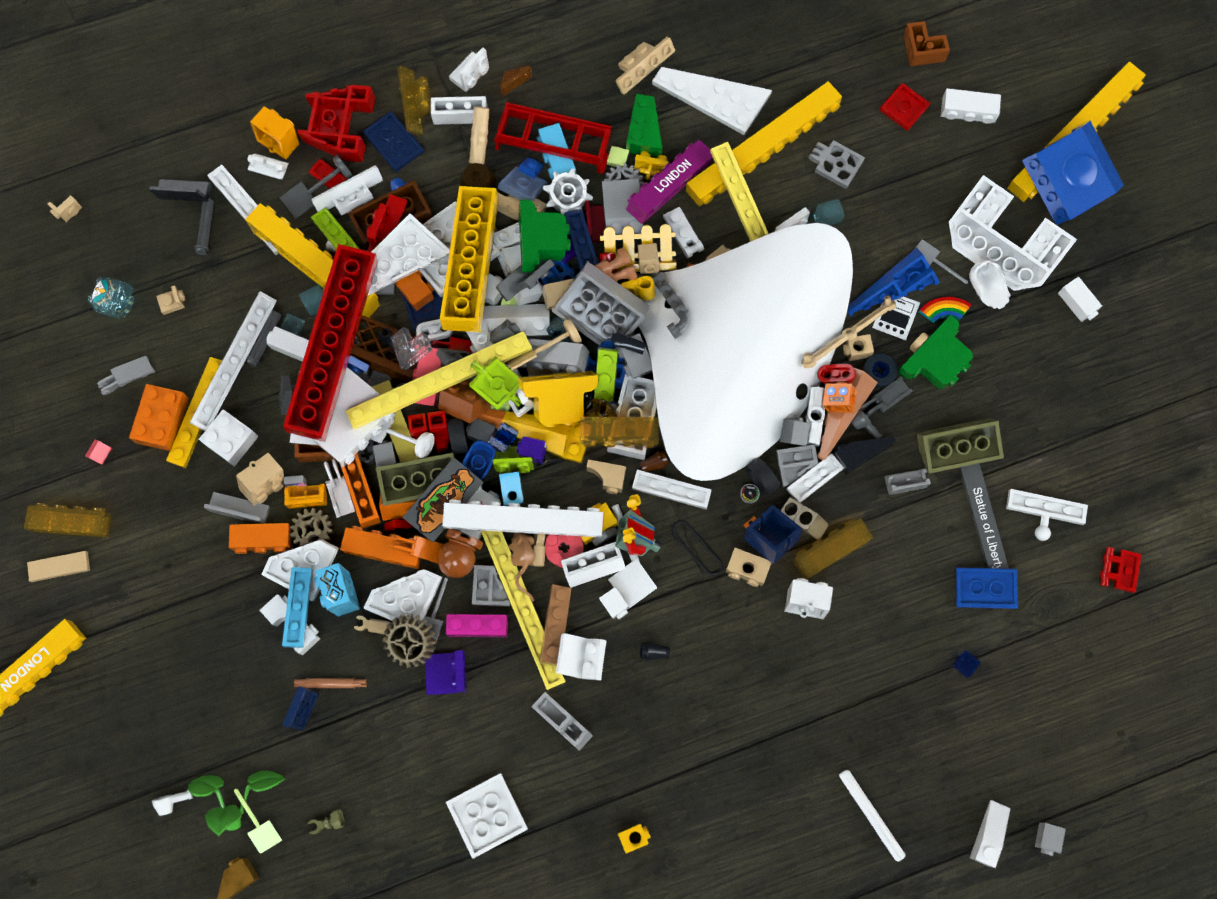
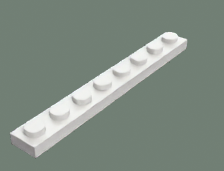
M261 291L258 293L191 418L190 424L206 431L214 421L277 300Z

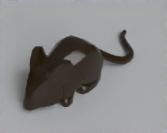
M593 399L591 402L594 403V407L588 409L583 416L589 415L594 418L616 420L618 419L616 410L620 404L616 401L609 402L604 399Z

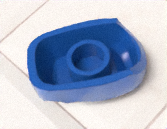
M483 441L475 442L467 452L462 465L480 480H484L493 464L496 453L495 448Z

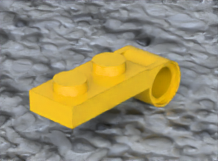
M642 276L620 284L644 301H650L656 296L654 280L650 276Z

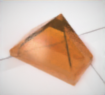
M528 65L505 71L500 84L503 97L532 77L531 67Z

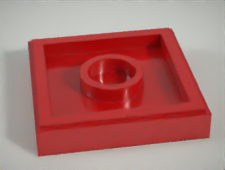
M901 83L880 107L879 111L908 131L929 108L931 103L907 85Z

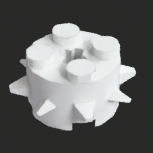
M571 169L569 173L558 174L553 172L554 179L552 184L543 186V190L550 194V201L546 206H553L563 215L565 212L581 210L585 201L593 199L586 192V185L589 183V179L583 180L579 175H575L574 169Z

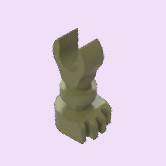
M334 810L330 815L331 818L328 816L324 820H310L307 824L316 823L317 829L309 833L318 834L324 828L327 830L332 829V826L335 830L344 828L345 821L342 810Z

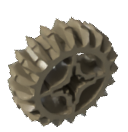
M412 613L408 614L407 617L404 614L400 615L399 618L395 617L392 620L393 623L390 622L387 625L388 629L384 631L386 637L382 640L387 643L384 649H389L390 651L387 656L393 655V662L399 660V666H403L406 663L407 668H410L412 664L415 667L419 666L420 663L424 664L427 661L426 658L429 659L432 656L431 652L435 651L436 648L433 645L437 640L432 638L436 632H430L432 625L426 626L427 619L420 621V615L413 618ZM406 626L404 635L396 636L398 629ZM423 645L421 653L413 654L415 647Z

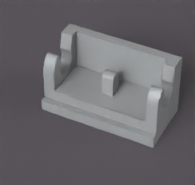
M927 469L884 476L888 494L892 495L927 488L931 484L930 479H926L925 473H927Z

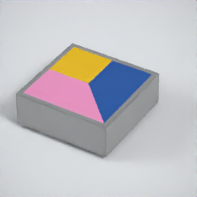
M303 475L284 477V484L287 487L308 486V481Z

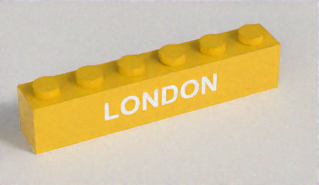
M67 619L61 621L0 674V717L8 706H12L19 701V697L24 692L32 690L40 678L48 676L55 665L63 663L70 652L79 649L83 645L82 642L86 637L72 621Z

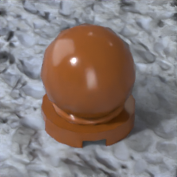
M448 529L445 534L448 542L439 549L437 562L439 569L446 576L462 578L474 568L476 562L475 551L482 550L483 542L472 536L469 539L461 537V532L453 529Z

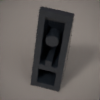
M890 437L855 441L847 445L843 443L835 449L834 456L844 467L842 471L847 475L892 446L896 439Z

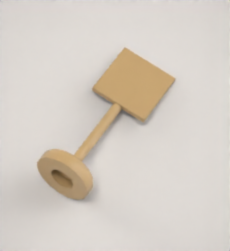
M568 318L563 322L566 330L564 334L535 350L507 361L506 364L511 370H514L536 358V354L568 336L573 343L582 342L581 337L572 321Z

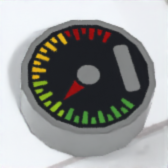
M753 484L744 485L740 492L742 501L747 504L755 503L760 495L758 487Z

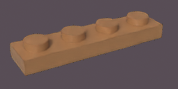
M554 584L551 586L540 663L557 666L561 634L565 633L572 588Z

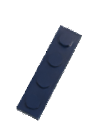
M582 209L565 212L564 216L566 224H569V236L579 270L581 271L587 261L592 265L598 264Z

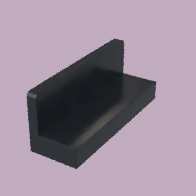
M160 179L158 186H149V191L159 199L208 202L212 185L209 182Z

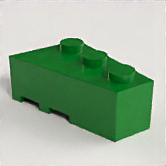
M636 94L626 149L629 150V153L638 155L642 151L649 152L650 157L657 158V156L662 155V143L655 99L653 96Z

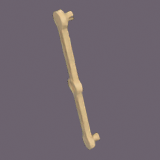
M885 296V301L881 307L851 328L843 330L840 336L812 356L808 352L803 354L804 359L801 361L803 368L814 367L817 361L842 343L856 338L857 333L887 311L895 309L896 302L891 300L890 296Z

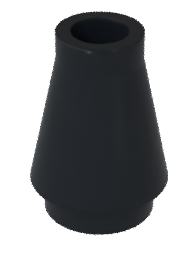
M650 641L641 643L640 658L645 659V661L669 659L670 647Z

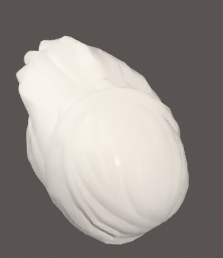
M982 260L975 263L970 270L969 278L981 301L994 309L1005 307L1010 301L1009 297L1011 295L1000 266L990 260Z

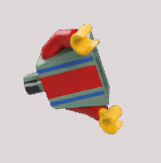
M636 494L629 496L627 506L630 510L619 520L615 547L627 551L630 555L644 556L649 550L658 552L662 543L654 538L655 527L641 516L638 507L641 504L639 495Z

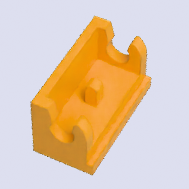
M326 484L285 487L284 505L289 509L327 505Z

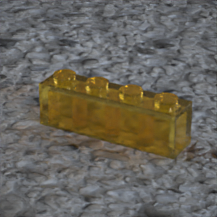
M580 417V444H584L585 447H595L596 445L615 447V445H623V447L632 448L635 445H643L645 448H652L654 445H658V417Z
M36 503V506H28L24 529L38 533L108 538L112 515L105 512L103 508L86 510L85 507L74 506V509H67V506L55 505L54 508L48 507L47 504Z
M861 518L857 521L855 519L848 521L844 524V529L840 531L838 528L828 534L829 538L823 541L820 538L811 544L813 546L811 549L806 551L804 548L795 554L796 558L793 560V563L804 579L808 580L869 543L874 538Z

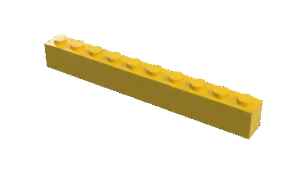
M1129 61L1046 147L1070 134L1074 128L1090 120L1097 132L1096 128L1098 126L1103 127L1109 120L1108 116L1110 114L1114 115L1121 108L1119 104L1121 102L1125 104L1131 98V92L1133 90L1137 92L1144 84L1142 80L1146 74ZM1026 167L1012 180L1007 188L1023 202L1028 198L1032 199L1038 193Z
M829 81L732 150L742 175L751 173L760 162H766L774 152H780L785 144L794 142L799 134L802 132L806 133L812 128L814 123L823 121L828 113H833L840 107L842 96ZM716 163L686 184V192L699 207L702 204H708L712 201L713 196L718 193L722 194L727 189Z

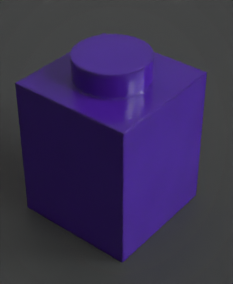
M523 436L522 442H518L516 453H518L519 458L532 457L534 463L543 464L547 449L546 441Z

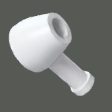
M187 790L178 794L152 800V804L159 816L173 812L174 803L187 799L191 800L193 796Z

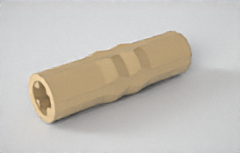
M474 107L472 135L470 138V163H485L490 108Z

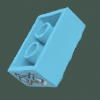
M337 563L315 571L317 577H314L317 589H321L322 596H320V602L323 608L326 607L327 610L336 616L361 609L348 570Z

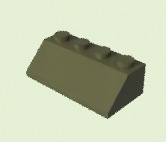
M993 418L916 433L919 452L928 473L1004 458L999 421Z
M449 453L376 467L383 506L419 499L453 459L454 454Z

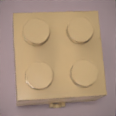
M269 453L257 461H251L249 467L236 475L239 490L253 506L257 503H263L268 498V495L278 492L284 486L283 469Z

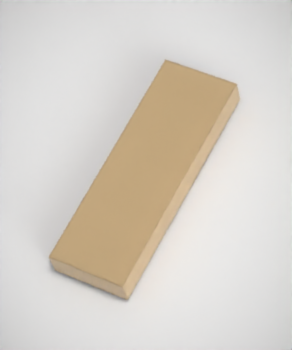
M87 551L27 562L30 582L90 571Z

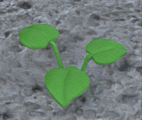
M263 770L255 772L247 779L249 784L246 786L243 799L246 802L251 788L253 791H264L283 782L285 778L273 771ZM205 775L191 781L188 784V791L197 797L208 796L213 792L217 794L221 808H213L206 813L205 820L207 825L218 836L225 830L232 831L240 828L241 816L244 814L243 805L241 804L240 808L236 805L225 807L218 789L224 785L223 779L215 775Z

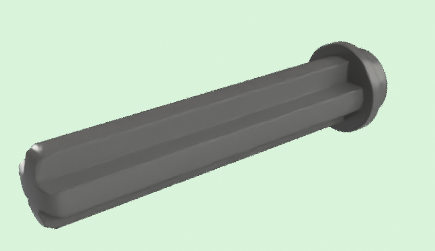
M210 198L208 202H202L197 245L194 246V250H196L198 255H207V252L210 250L208 243L214 201Z
M271 311L250 355L246 358L247 364L253 367L260 365V359L268 345L267 336L277 326L281 318L280 313Z

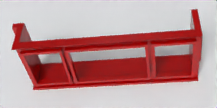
M506 102L498 131L494 138L495 149L499 150L501 143L594 164L597 165V173L604 175L609 154L606 153L611 139V126ZM509 117L527 120L522 138L504 135ZM533 122L549 126L559 123L562 129L577 132L572 150L528 140ZM583 133L603 138L598 156L578 152Z

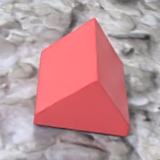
M94 440L85 457L102 465L112 448L98 440Z

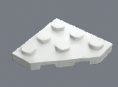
M324 540L315 541L269 557L261 575L289 589L292 567L312 568L309 600L314 601L320 588L317 589L314 577H317L315 571L331 566L339 548Z
M423 569L413 575L373 589L364 609L391 621L395 617L399 618L402 614L407 617L411 613L413 618L420 615V621H422L427 614L442 577Z

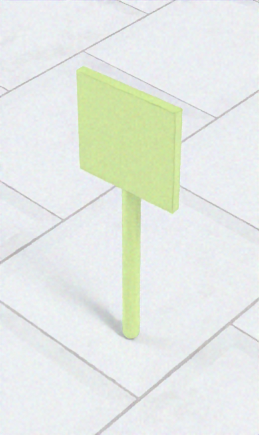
M234 789V793L256 826L255 829L247 834L259 853L261 854L282 841L270 820L260 825L238 789Z

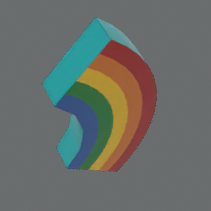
M941 297L925 304L919 310V313L932 323L950 315L960 321L972 304L955 297Z

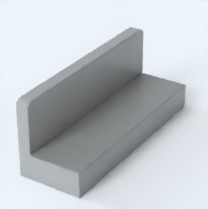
M213 492L210 504H204V508L209 512L257 524L266 523L270 510L269 505L257 503L253 506L248 500Z

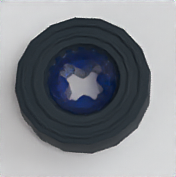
M879 353L872 355L866 360L863 371L878 382L875 387L881 388L888 386L896 378L897 366L890 356ZM877 367L884 369L882 375L875 372Z

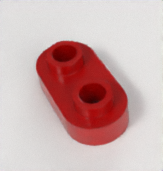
M829 364L819 368L817 377L824 385L836 384L837 382L850 384L856 378V371L850 364Z

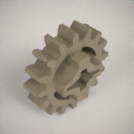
M312 508L311 513L307 509H304L303 515L297 513L299 518L292 519L295 526H290V529L294 531L290 536L296 538L293 542L296 545L300 543L299 547L313 543L312 540L316 538L324 541L331 540L328 534L333 533V530L329 528L333 523L328 521L329 516H323L324 512L321 510L317 513L314 508ZM321 521L324 525V531H322L320 527L322 524ZM300 528L302 529V532H303L301 536H300V533H299V529H300ZM309 528H315V531H314V532H312V531L309 532L308 529H309Z

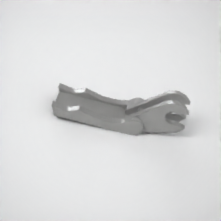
M143 356L111 369L112 375L102 379L97 384L99 388H102V395H107L131 381L155 373V370L149 358Z

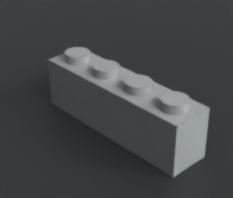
M528 339L532 350L549 342L548 340ZM557 342L536 354V358L519 366V368H526L527 366L536 370L546 368L553 372L564 370L572 374L577 372L584 373L590 351L583 344Z

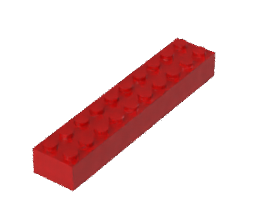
M341 244L337 246L283 425L287 433L325 442L377 266L376 253Z

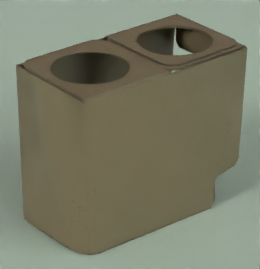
M791 497L781 509V512L803 528L802 531L817 540L822 537L828 527V523L818 513ZM796 504L798 507L797 512L792 516L787 515L785 510L788 511L790 507ZM803 512H810L813 516L812 521L807 525H803L800 522V515Z

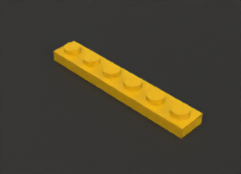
M213 357L209 358L166 459L168 463L183 468L187 467L202 429L189 422L222 360Z

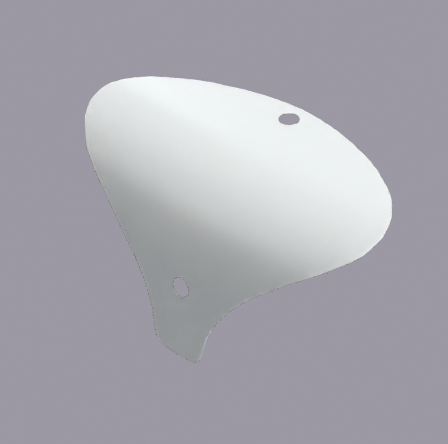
M821 223L790 226L702 263L680 270L660 272L673 289V292L677 294L681 302L688 309L689 312L686 313L688 318L687 324L680 331L681 336L675 339L666 326L672 322L676 325L680 318L672 308H665L666 299L655 286L656 296L650 301H644L650 307L646 317L638 327L641 329L646 340L651 358L659 426L666 452L671 462L685 476L700 481L715 480L726 477L747 466L780 439L783 420L800 417L809 404L811 387L820 386L821 382L817 377V372L823 365L830 364L835 349L817 361L816 365L812 368H803L801 363L804 359L803 354L808 352L812 356L840 336L847 314L853 277L852 255L849 243L844 235L832 226ZM804 383L807 385L808 392L804 399L799 400L796 397V389L800 384Z

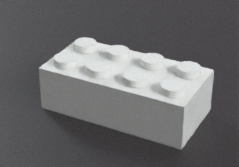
M625 374L618 401L620 405L616 410L618 419L613 421L607 452L645 460L657 411L654 380L641 377L632 380L631 376L627 377Z

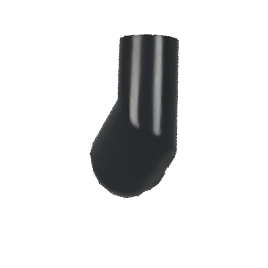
M594 392L584 393V399L587 400L584 404V413L588 409L593 408L591 400L594 399Z

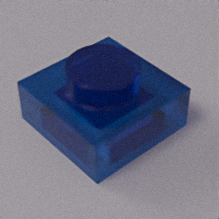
M963 650L952 664V667L968 679L981 662L968 651Z

